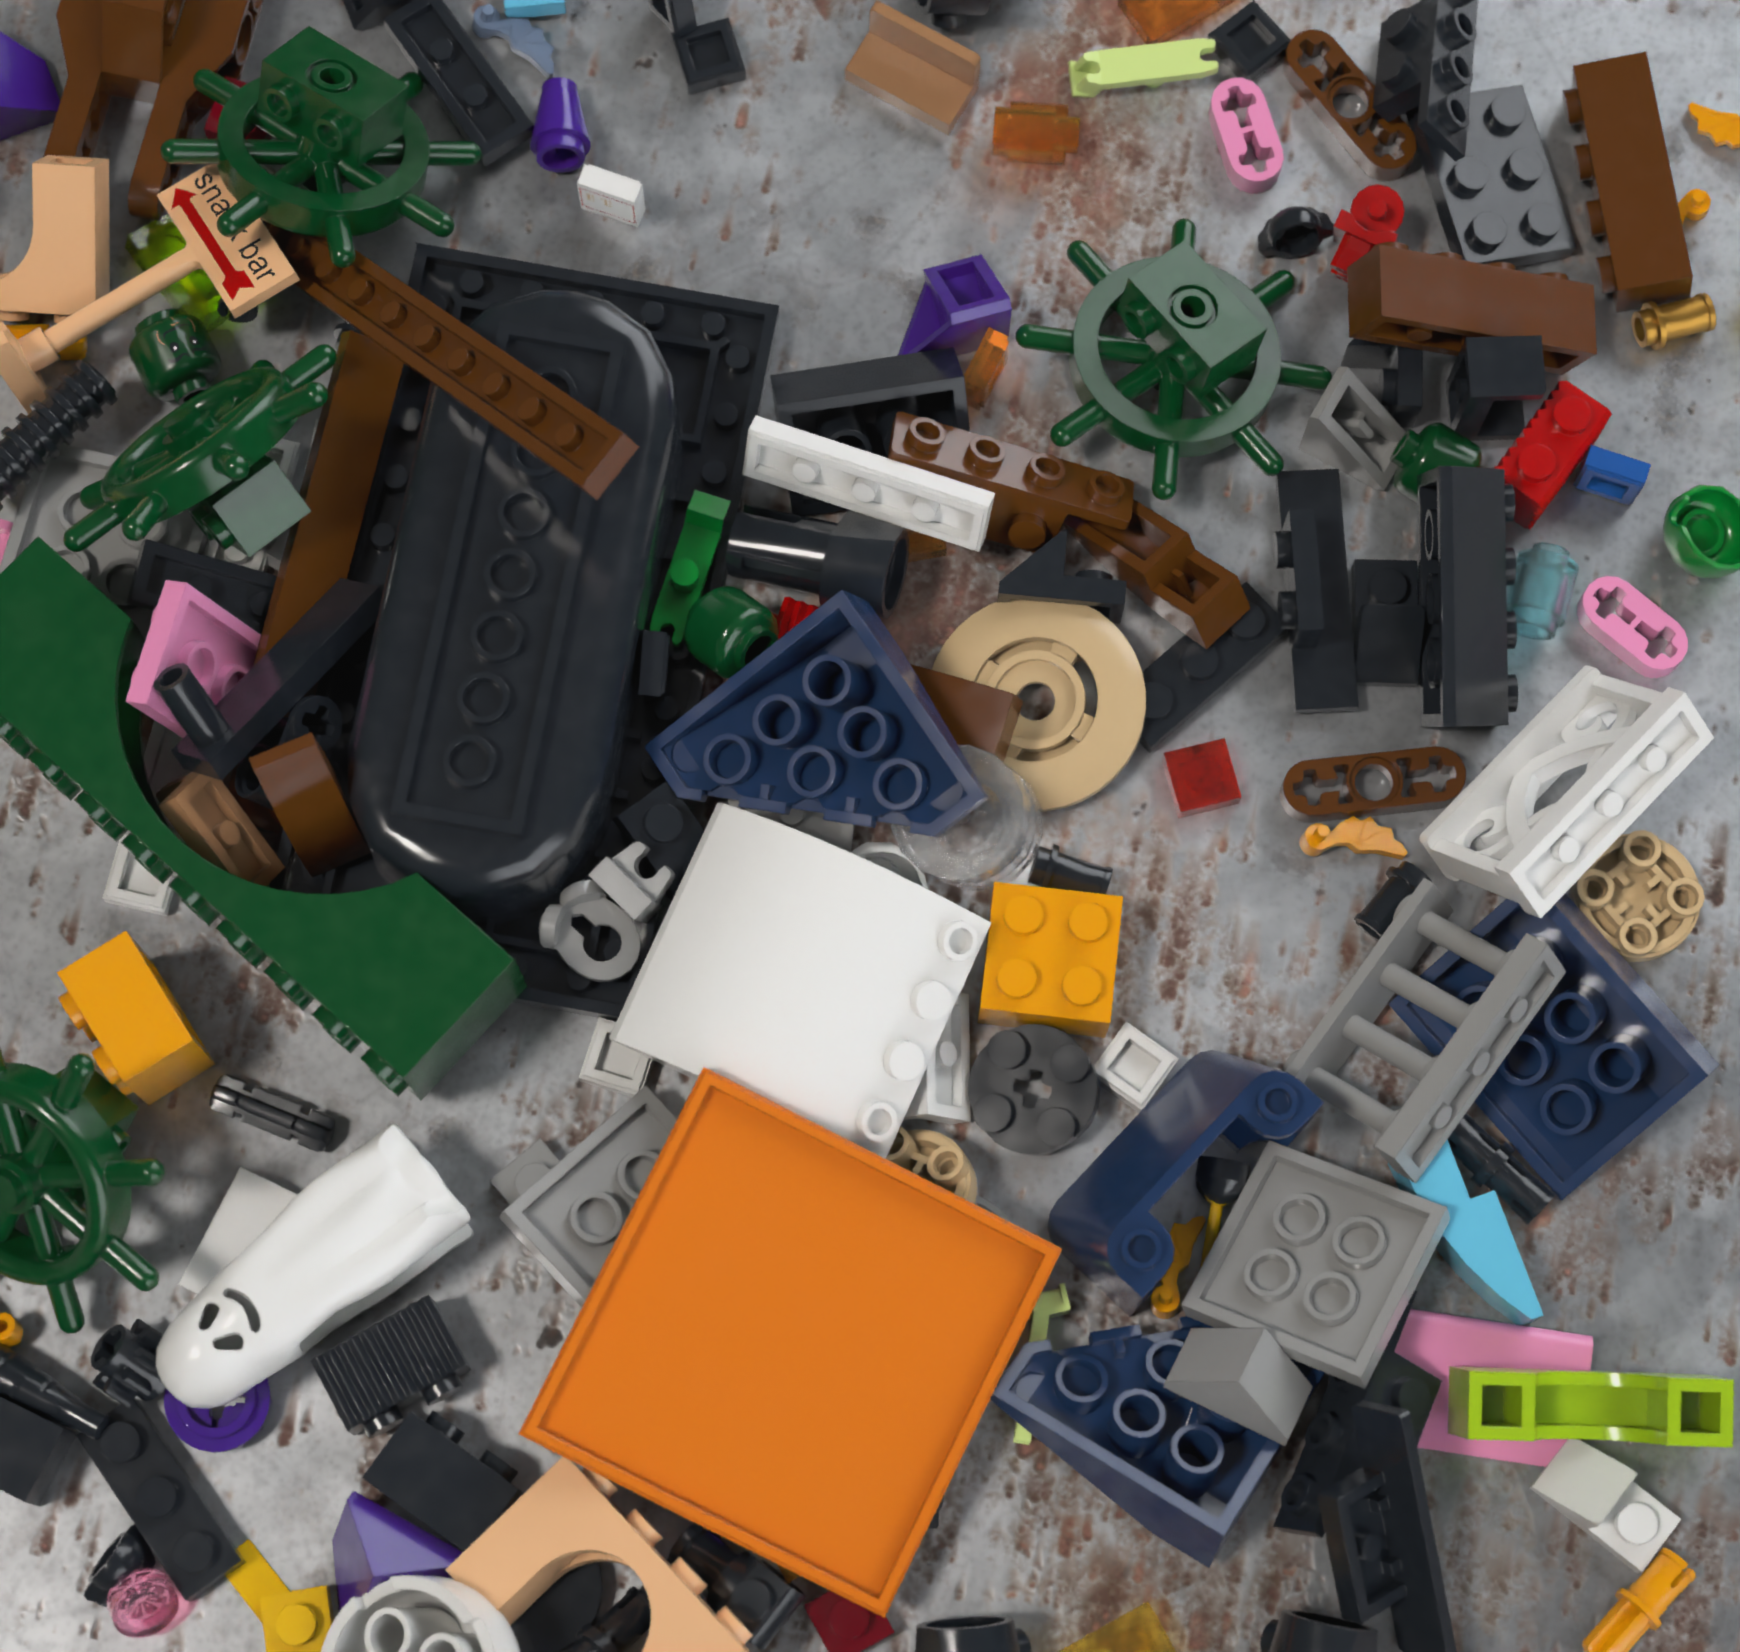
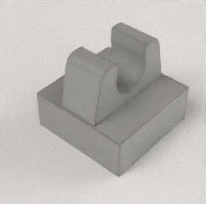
M635 842L613 858L606 856L589 876L635 921L646 924L664 906L660 901L674 881L675 873L669 867L663 866L652 878H643L639 873V863L651 849L646 844Z

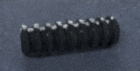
M78 359L72 365L75 371L71 375L63 373L58 378L61 385L56 389L49 386L44 391L47 397L45 400L40 402L35 399L29 405L32 410L30 414L26 416L20 413L15 418L18 425L14 429L6 426L1 431L4 438L0 441V510L3 509L1 501L6 496L9 499H13L18 494L15 488L20 483L27 486L32 481L30 474L34 470L41 473L47 467L44 463L45 459L49 456L56 459L61 454L58 447L62 443L70 446L75 441L72 434L77 429L81 432L89 428L87 420L91 416L98 419L104 413L101 407L105 403L112 406L118 400L112 385L87 361L83 362Z

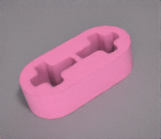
M1230 78L1221 82L1213 92L1208 111L1209 123L1227 176L1232 185L1246 193H1263L1271 189L1278 180L1284 160L1283 149L1265 96L1260 87L1248 79ZM1236 99L1240 107H1248L1244 121L1245 127H1240L1234 111H1226L1228 100ZM1251 143L1257 160H1267L1263 172L1256 173L1252 165H1243L1247 153V144Z
M1605 576L1597 578L1588 585L1577 603V617L1585 631L1635 672L1645 677L1660 678L1669 675L1678 667L1687 653L1688 639L1685 630L1680 624L1630 583L1619 577ZM1612 596L1619 602L1615 611L1617 615L1612 613L1604 619L1595 612L1600 604L1598 600L1605 601ZM1660 635L1668 641L1664 650L1667 655L1660 653L1653 659L1645 652L1649 644L1647 639L1653 641Z

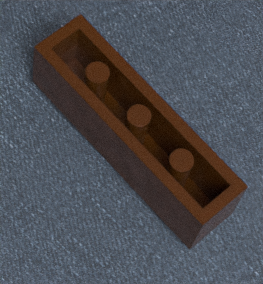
M1647 52L1574 65L1572 89L1562 91L1563 104L1568 126L1579 125L1582 144L1574 145L1573 147L1579 182L1590 180L1594 200L1585 201V214L1590 237L1601 236L1605 256L1596 258L1597 276L1601 293L1612 292L1616 313L1642 308L1644 303L1650 301L1660 305L1690 298L1693 274Z
M1400 242L1377 244L1372 247L1371 251L1347 267L1349 338L1458 356L1465 338L1542 335L1545 372L1559 375L1565 374L1597 354L1594 285L1569 280L1566 274L1559 272L1534 274L1516 270L1513 264L1506 262L1481 264L1465 261L1460 254L1453 252L1428 254L1409 250L1406 244Z

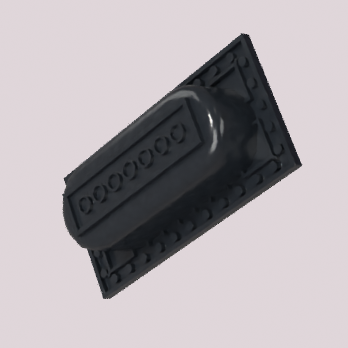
M415 243L417 246L408 281L409 287L622 431L639 448L599 499L596 500L416 371L403 364L347 576L348 580L380 587L383 594L377 620L321 677L316 695L329 697L333 700L342 713V732L335 744L330 763L335 770L343 792L349 800L350 808L371 853L312 878L283 829L277 857L285 868L271 881L270 888L304 894H339L364 891L388 885L418 873L515 959L527 987L513 1003L617 1021L654 941L660 910L646 924L635 921L631 917L640 937L641 948L638 960L630 973L621 979L611 982H597L577 974L568 967L556 949L542 947L539 938V922L549 905L560 904V894L566 887L578 881L593 880L589 874L606 856L613 858L630 846L613 819L666 782V779L644 746L703 699L709 668L693 657L686 648L685 640L681 647L676 648L673 646L672 637L674 629L671 627H665L661 631L668 632V635L671 636L666 693H663V696L638 695L643 630L650 631L652 615L685 523L688 505L695 490L731 501L724 519L721 539L701 597L713 589L725 587L728 574L727 563L725 562L726 551L737 513L741 510L747 476L742 475L748 429L755 416L760 415L780 316L779 305ZM312 725L311 731L323 732L325 727ZM641 860L638 867L640 875L645 879L652 878L653 875ZM604 891L606 899H608V900L612 901L613 903H615L616 905H618V904ZM584 916L572 918L571 926L584 937V951L590 958L595 961L604 962L611 960L618 954L622 941L615 929L603 925L595 927Z

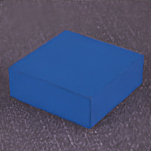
M1591 445L1578 467L1573 486L1616 502L1632 505L1646 483L1651 464Z

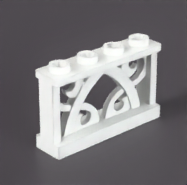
M1586 665L1421 833L1420 842L1446 878L1453 881L1463 880L1520 904L1526 913L1542 918L1714 739V736L1684 691L1668 687L1662 693L1602 675L1597 668ZM1615 720L1611 728L1607 730V727ZM1588 763L1583 776L1556 803L1541 809L1533 815L1535 802L1564 772Z

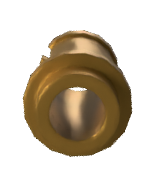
M1707 293L1696 294L1691 298L1659 306L1652 301L1646 302L1642 305L1640 311H1636L1632 315V330L1637 343L1642 348L1650 346L1653 350L1663 349L1667 341L1699 332L1713 331L1716 327L1715 308Z

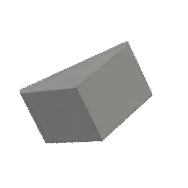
M1339 366L1309 417L1298 449L1376 490L1385 491L1398 467L1390 461L1391 454L1406 432L1348 367Z
M1191 1328L1163 1386L1283 1446H1286L1313 1388L1265 1328Z

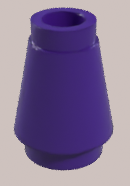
M564 77L551 78L542 84L530 142V149L536 156L539 166L551 172L565 173L580 168L585 162V156L591 149L577 85L571 79Z

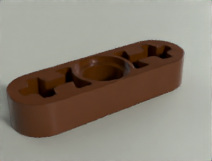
M1305 30L1294 36L1287 47L1283 63L1284 75L1290 85L1369 177L1378 181L1389 182L1405 175L1411 166L1417 147L1416 137L1410 127L1400 116L1387 122L1373 109L1375 86L1331 35L1320 30ZM1303 53L1310 58L1321 55L1324 58L1321 71L1313 64L1305 68L1302 67L1300 63ZM1326 78L1330 83L1325 91L1322 92V86ZM1343 93L1355 94L1364 101L1366 111L1356 118L1343 117L1334 109L1333 99ZM1377 119L1378 122L1373 134L1369 127ZM1378 140L1385 147L1391 146L1393 143L1399 146L1396 159L1390 154H1385L1381 157L1375 154L1379 143Z
M1439 746L1304 760L1295 764L1287 772L1280 788V802L1290 817L1304 823L1342 820L1352 816L1361 818L1436 810L1450 805L1459 795L1466 781V769L1463 761L1455 752ZM1429 764H1436L1439 774L1450 775L1451 779L1446 781L1441 792H1434L1432 783L1424 781L1411 783L1407 790L1409 797L1401 796L1403 775L1399 766L1407 767L1405 779L1423 776ZM1366 769H1375L1382 772L1390 783L1389 795L1377 801L1362 797L1355 786L1356 775ZM1336 773H1344L1342 793L1346 801L1345 804L1338 803L1340 791L1322 793L1315 806L1308 805L1306 796L1295 795L1294 793L1295 790L1300 788L1304 777L1312 778L1314 787L1324 788L1334 787L1338 779Z

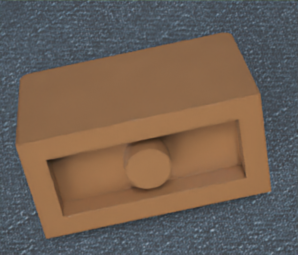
M875 1L869 11V32L846 66L845 80L949 136L978 90L981 57L976 52L880 1Z
M191 772L164 785L156 793V798L160 802L158 807L187 846L215 866L244 880L266 887L285 868L222 780Z

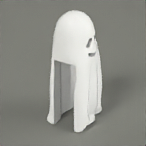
M393 1123L388 1125L371 1140L337 1162L304 1188L276 1219L239 1256L225 1266L177 1315L164 1332L156 1349V1369L161 1382L177 1400L190 1407L209 1409L230 1403L258 1383L303 1356L331 1332L386 1300L449 1251L470 1241L474 1235L472 1228L468 1225V1222L471 1220L470 1214L449 1191L436 1169L421 1155L399 1126Z

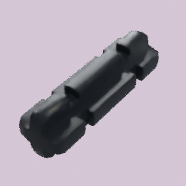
M229 1074L221 1075L210 1094L209 1106L212 1110L234 1118L236 1113L241 1114V1122L288 1141L291 1140L292 1136L298 1137V1145L315 1152H323L329 1145L336 1125V1120L331 1115L313 1108L309 1114L303 1112V1104L259 1086H254L252 1091L246 1089L248 1082Z

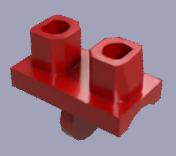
M1380 184L1367 186L1359 191L1353 199L1350 213L1341 209L1333 226V241L1339 243V247L1330 264L1332 268L1330 271L1331 276L1348 283V266L1371 251L1372 247L1377 244L1398 242L1399 234L1396 231L1403 221L1404 205L1399 194L1392 188Z

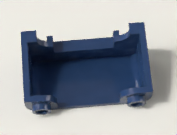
M1209 1050L1198 1053L1174 1075L1057 1200L1049 1214L1047 1228L1050 1240L1054 1245L1062 1248L1061 1253L1130 1317L1154 1291L1153 1287L1162 1279L1173 1262L1174 1245L1172 1237L1166 1228L1148 1211L1217 1137L1222 1139L1236 1153L1248 1144L1256 1142L1268 1143L1269 1140L1288 1147L1305 1129L1324 1102L1299 1079L1287 1072L1225 1052Z

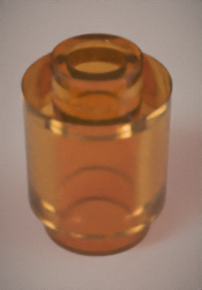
M1010 101V107L995 106L992 155L1007 156L1008 163L1064 166L1066 153H1078L1080 117L1068 116V104Z

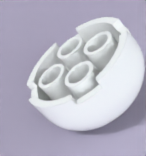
M415 1575L389 1577L390 1580L378 1584L362 1597H352L333 1621L321 1652H520L517 1639L507 1619L483 1595L454 1579Z

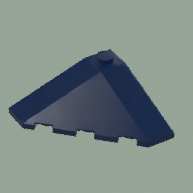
M840 590L644 746L676 796L687 800L706 802L707 796L739 800L738 807L786 815L790 814L791 809L824 813L823 820L871 828H875L877 822L910 826L909 833L938 838L989 799L903 651L870 603L844 590Z
M1184 1316L1179 1317L1177 1322L1178 1330L1142 1336L1140 1324L1095 1331L1089 1334V1345L1052 1351L1050 1339L1025 1343L999 1380L990 1400L1147 1530L1210 1568L1283 1445L1163 1387L1191 1328L1214 1327ZM1291 1359L1313 1386L1301 1411L1302 1414L1326 1373ZM1190 1411H1191V1415H1190L1188 1424L1186 1425L1187 1420H1188V1417H1189V1414H1190Z

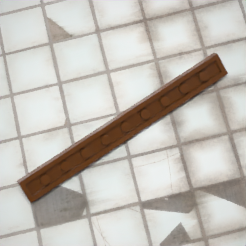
M267 222L266 228L300 279L293 285L594 499H599L639 448L622 431L355 250L356 257L351 266L339 268L331 261L327 238L293 233Z

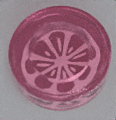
M142 1568L131 1571L111 1587L107 1595L106 1606L115 1628L121 1634L132 1638H143L160 1632L172 1622L179 1608V1598L170 1578L164 1572L154 1568Z

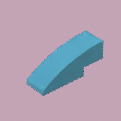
M1446 1140L1416 1184L1397 1173L1388 1163L1400 1190L1448 1208L1450 1221L1436 1250L1463 1281L1490 1306L1517 1325L1532 1323L1544 1315L1495 1190L1470 1199L1448 1140Z

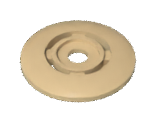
M1011 598L1010 602L989 604L972 614L956 628L944 643L932 667L934 671L1010 692L1016 696L1019 695L1023 688L1031 684L1045 685L1053 692L1055 704L1047 717L1041 720H1029L1019 714L1004 762L960 749L988 795L989 799L986 801L1006 809L1024 812H1047L1072 806L1095 795L1112 782L1127 765L1137 748L1144 728L1146 688L1143 672L1136 653L1127 638L1115 624L1088 605ZM1084 661L1095 679L1098 696L1095 717L1085 713L1086 693L1082 680L1073 667L1076 662Z

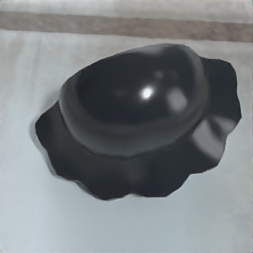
M1287 207L1266 222L1264 229L1258 235V251L1262 257L1277 255L1282 258H1297L1314 251L1321 244L1322 240L1333 236L1334 224L1330 221L1327 214L1318 212L1311 207Z
M135 1524L130 1526L125 1533L123 1532L115 1538L93 1568L88 1578L89 1584L84 1591V1597L87 1600L96 1602L104 1607L113 1605V1596L118 1589L124 1587V1591L135 1594L134 1583L129 1582L131 1578L136 1575L150 1573L156 1563L155 1556ZM148 1576L137 1579L138 1589L142 1583L141 1591L149 1580ZM119 1593L115 1597V1600L117 1603L127 1600H121L122 1598H132L134 1597V1595Z

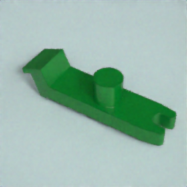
M698 490L694 491L688 505L685 523L650 625V631L661 632L665 627L673 628L672 643L676 648L681 647L685 640L684 630L688 612L695 601L701 598L721 539L724 519L731 503L729 500Z

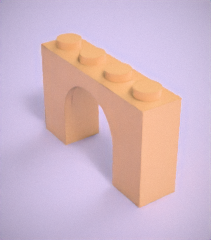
M46 155L32 163V239L24 259L16 269L0 274L1 321H25L30 319V313L53 314V322L58 323L110 292L109 159Z
M563 1456L446 1569L455 1581L463 1583L483 1595L497 1611L504 1615L511 1626L559 1578L570 1570L593 1562L619 1563L635 1571L642 1581L649 1598L651 1609L650 1630L642 1652H751L745 1646L753 1637V1634L726 1606L715 1613L699 1596L708 1587L701 1577L680 1556L670 1564L654 1547L663 1538L655 1527L636 1508L626 1516L610 1499L619 1490L612 1481L585 1467L582 1468L577 1463Z

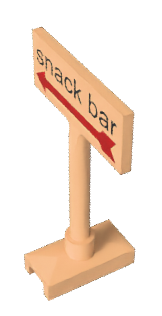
M208 164L157 194L158 199L186 241L185 248L45 331L37 327L21 338L16 339L0 320V375L28 414L32 412L29 405L35 399L42 402L47 398L44 394L47 387L39 371L59 360L58 352L198 269L206 272L235 319L300 280L260 218L234 237L223 236L218 231L217 220L219 216L238 201L223 183L217 164Z

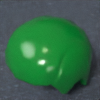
M1697 485L1675 498L1667 509L1663 523V540L1671 560L1693 577L1719 579L1739 571L1740 499L1723 486Z

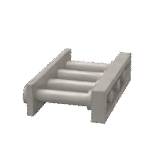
M1426 878L1422 879L1411 895L1406 896L1399 903L1392 923L1302 1048L1289 1056L1282 1071L1299 1079L1319 1098L1324 1099L1379 1132L1381 1137L1374 1147L1397 1173L1415 1184L1566 973L1549 945L1528 933L1524 935L1515 950L1505 952L1448 921V918L1453 913V909L1437 886ZM1432 941L1494 975V979L1477 1002L1469 1005L1410 972ZM1394 993L1457 1028V1031L1440 1055L1431 1058L1373 1024ZM1357 1045L1419 1080L1418 1086L1402 1108L1393 1111L1336 1077V1074Z

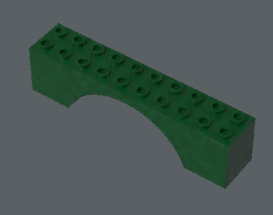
M37 536L0 574V738L23 759L28 758L43 773L42 775L70 801L80 793L74 801L115 842H118L126 834L127 836L121 841L122 845L162 884L172 876L174 879L168 886L203 922L210 926L219 918L222 922L216 929L253 967L257 968L264 960L270 965L263 972L275 983L274 985L302 1011L313 1003L317 1009L312 1016L347 1052L351 1054L358 1046H361L366 1052L360 1060L370 1068L369 1071L391 1092L399 1097L407 1088L421 1101L527 987L515 959L418 873L391 884L364 891L339 894H304L277 890L244 880L205 860L181 842L171 832L159 810L149 783L142 743L143 712L125 702L131 685L132 673L138 664L146 639L127 614Z

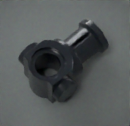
M696 1523L690 1525L680 1535L672 1546L667 1561L672 1564L680 1556L707 1584L708 1587L706 1589L709 1592L706 1602L710 1608L717 1613L726 1606L753 1634V1637L748 1642L763 1651L806 1597L800 1588L750 1550L737 1554L715 1536L712 1531Z

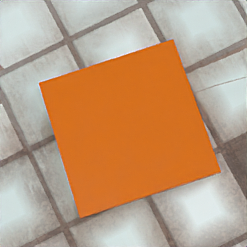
M703 1067L518 1434L885 1618L1062 1248Z

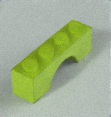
M1449 1366L1448 1433L1471 1440L1503 1441L1590 1439L1650 1443L1666 1446L1733 1448L1734 1379L1704 1374Z

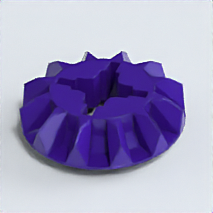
M268 1378L239 1396V1398H245V1403H236L235 1406L224 1407L222 1418L218 1419L217 1428H215L216 1419L213 1418L212 1408H194L185 1405L165 1388L164 1410L168 1423L183 1442L198 1450L218 1453L241 1448L264 1427V1421L272 1404Z

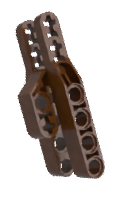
M61 0L56 18L68 78L43 157L46 155L93 158L112 96L154 104L129 186L128 210L129 214L134 217L157 222L165 221L168 213L158 199L157 194L179 182L184 164H170L166 162L160 153L161 145L164 141L172 138L192 139L196 124L213 107L215 101L194 87L193 77L198 70L210 69L223 78L224 76L237 80L241 78L264 0H185L174 39L172 36L183 0Z

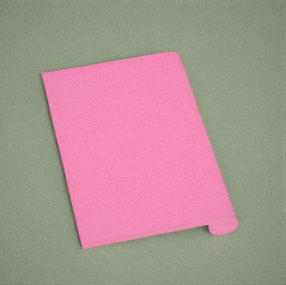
M1411 1309L1394 1352L1442 1381L1417 1448L1546 1467L1567 1439H1544L1537 1441L1471 1440L1448 1433L1449 1366L1590 1371L1593 1336Z

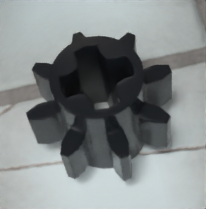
M136 1319L130 1330L120 1324L108 1329L98 1340L91 1355L92 1367L100 1372L92 1381L93 1385L125 1407H130L135 1396L144 1401L156 1398L166 1388L161 1382L156 1369V1349L163 1334L140 1319Z

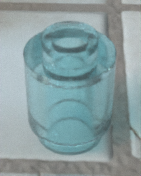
M1539 542L1535 543L1532 549H1524L1518 552L1515 583L1509 586L1506 596L1507 611H1514L1516 614L1517 635L1534 640H1551L1555 638L1557 628L1565 625L1579 572V565L1569 558L1570 552L1567 549L1556 544Z

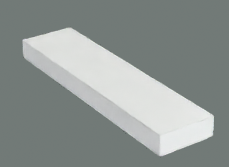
M757 415L748 429L742 475L977 552L980 551L986 538L995 496L994 492Z

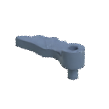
M490 4L482 5L475 10L472 29L477 36L485 39L495 35L500 36L509 42L512 52L528 60L547 79L553 78L554 63L550 57L554 47L544 40L543 29L532 27L527 19L508 18L500 20L499 12Z

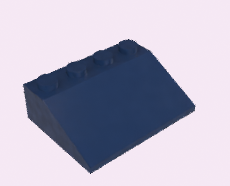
M1566 894L1542 918L1526 913L1519 903L1505 899L1469 932L1505 952L1515 950L1524 935L1528 933L1549 945L1566 973L1474 1102L1562 1201L1707 1078L1719 1064ZM1449 950L1419 976L1469 1005L1480 999L1494 979L1493 974ZM1400 995L1396 996L1389 1003V1006L1434 1056L1440 1055L1457 1031L1456 1027Z

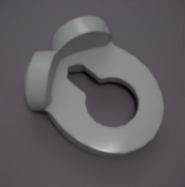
M582 880L566 887L560 894V904L549 905L539 922V938L542 947L556 949L568 967L587 979L597 982L615 981L630 973L637 963L641 947L640 937L634 922L621 907L606 899L604 890L594 880ZM584 916L595 927L603 925L615 929L622 941L618 954L611 960L604 962L595 961L590 958L584 951V937L571 926L572 918Z

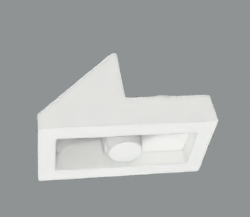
M1567 1439L1530 1487L1532 1491L1635 1573L1643 1572L1681 1520L1633 1481L1638 1474L1637 1472L1579 1439Z

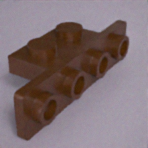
M898 412L893 421L888 453L889 459L995 493L985 539L1035 553L1059 533L1067 514L1121 530L1127 529L1131 521L1134 482L1130 479L1117 476L1109 471L1097 470L1063 460L1048 453H1040L999 441L991 436L979 435L945 425L926 417Z

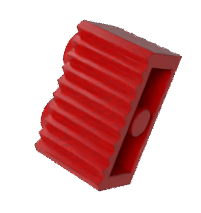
M1567 380L1558 381L1547 400L1543 401L1540 409L1529 420L1526 428L1522 429L1519 437L1515 439L1505 456L1501 457L1498 465L1494 467V469H1504L1505 484L1513 485L1515 492V515L1513 521L1525 529L1533 527L1582 461L1589 447L1599 438L1612 415L1607 407Z

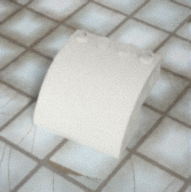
M717 802L609 1039L694 1080H697L702 1068L705 1067L886 1159L991 922L892 871L844 849L776 821Z

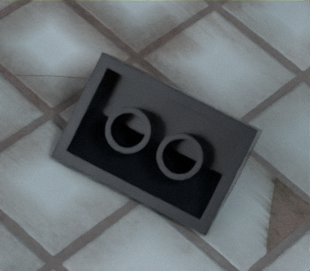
M954 347L770 375L776 422L888 458L893 421L898 412L930 418L939 423L970 432L965 379ZM788 490L792 514L810 516L848 510Z

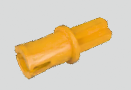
M1663 1547L1646 1570L1627 1590L1619 1588L1615 1593L1618 1602L1583 1640V1651L1628 1652L1648 1629L1657 1631L1661 1626L1660 1616L1676 1597L1696 1579L1697 1576L1693 1569L1687 1568L1684 1571L1683 1569L1688 1564L1679 1555Z

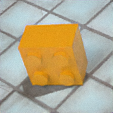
M994 882L989 913L991 925L987 932L977 1023L1013 1028L1026 1024H1041L1057 1028L1067 1034L1105 1038L1111 1023L1123 896Z
M124 931L57 972L68 990L58 997L60 1003L78 1030L83 1029L92 1043L97 1040L99 1041L101 1046L91 1051L108 1081L112 1085L116 1084L125 1096L134 1092L149 1106L215 1065V1062L155 964L127 931Z

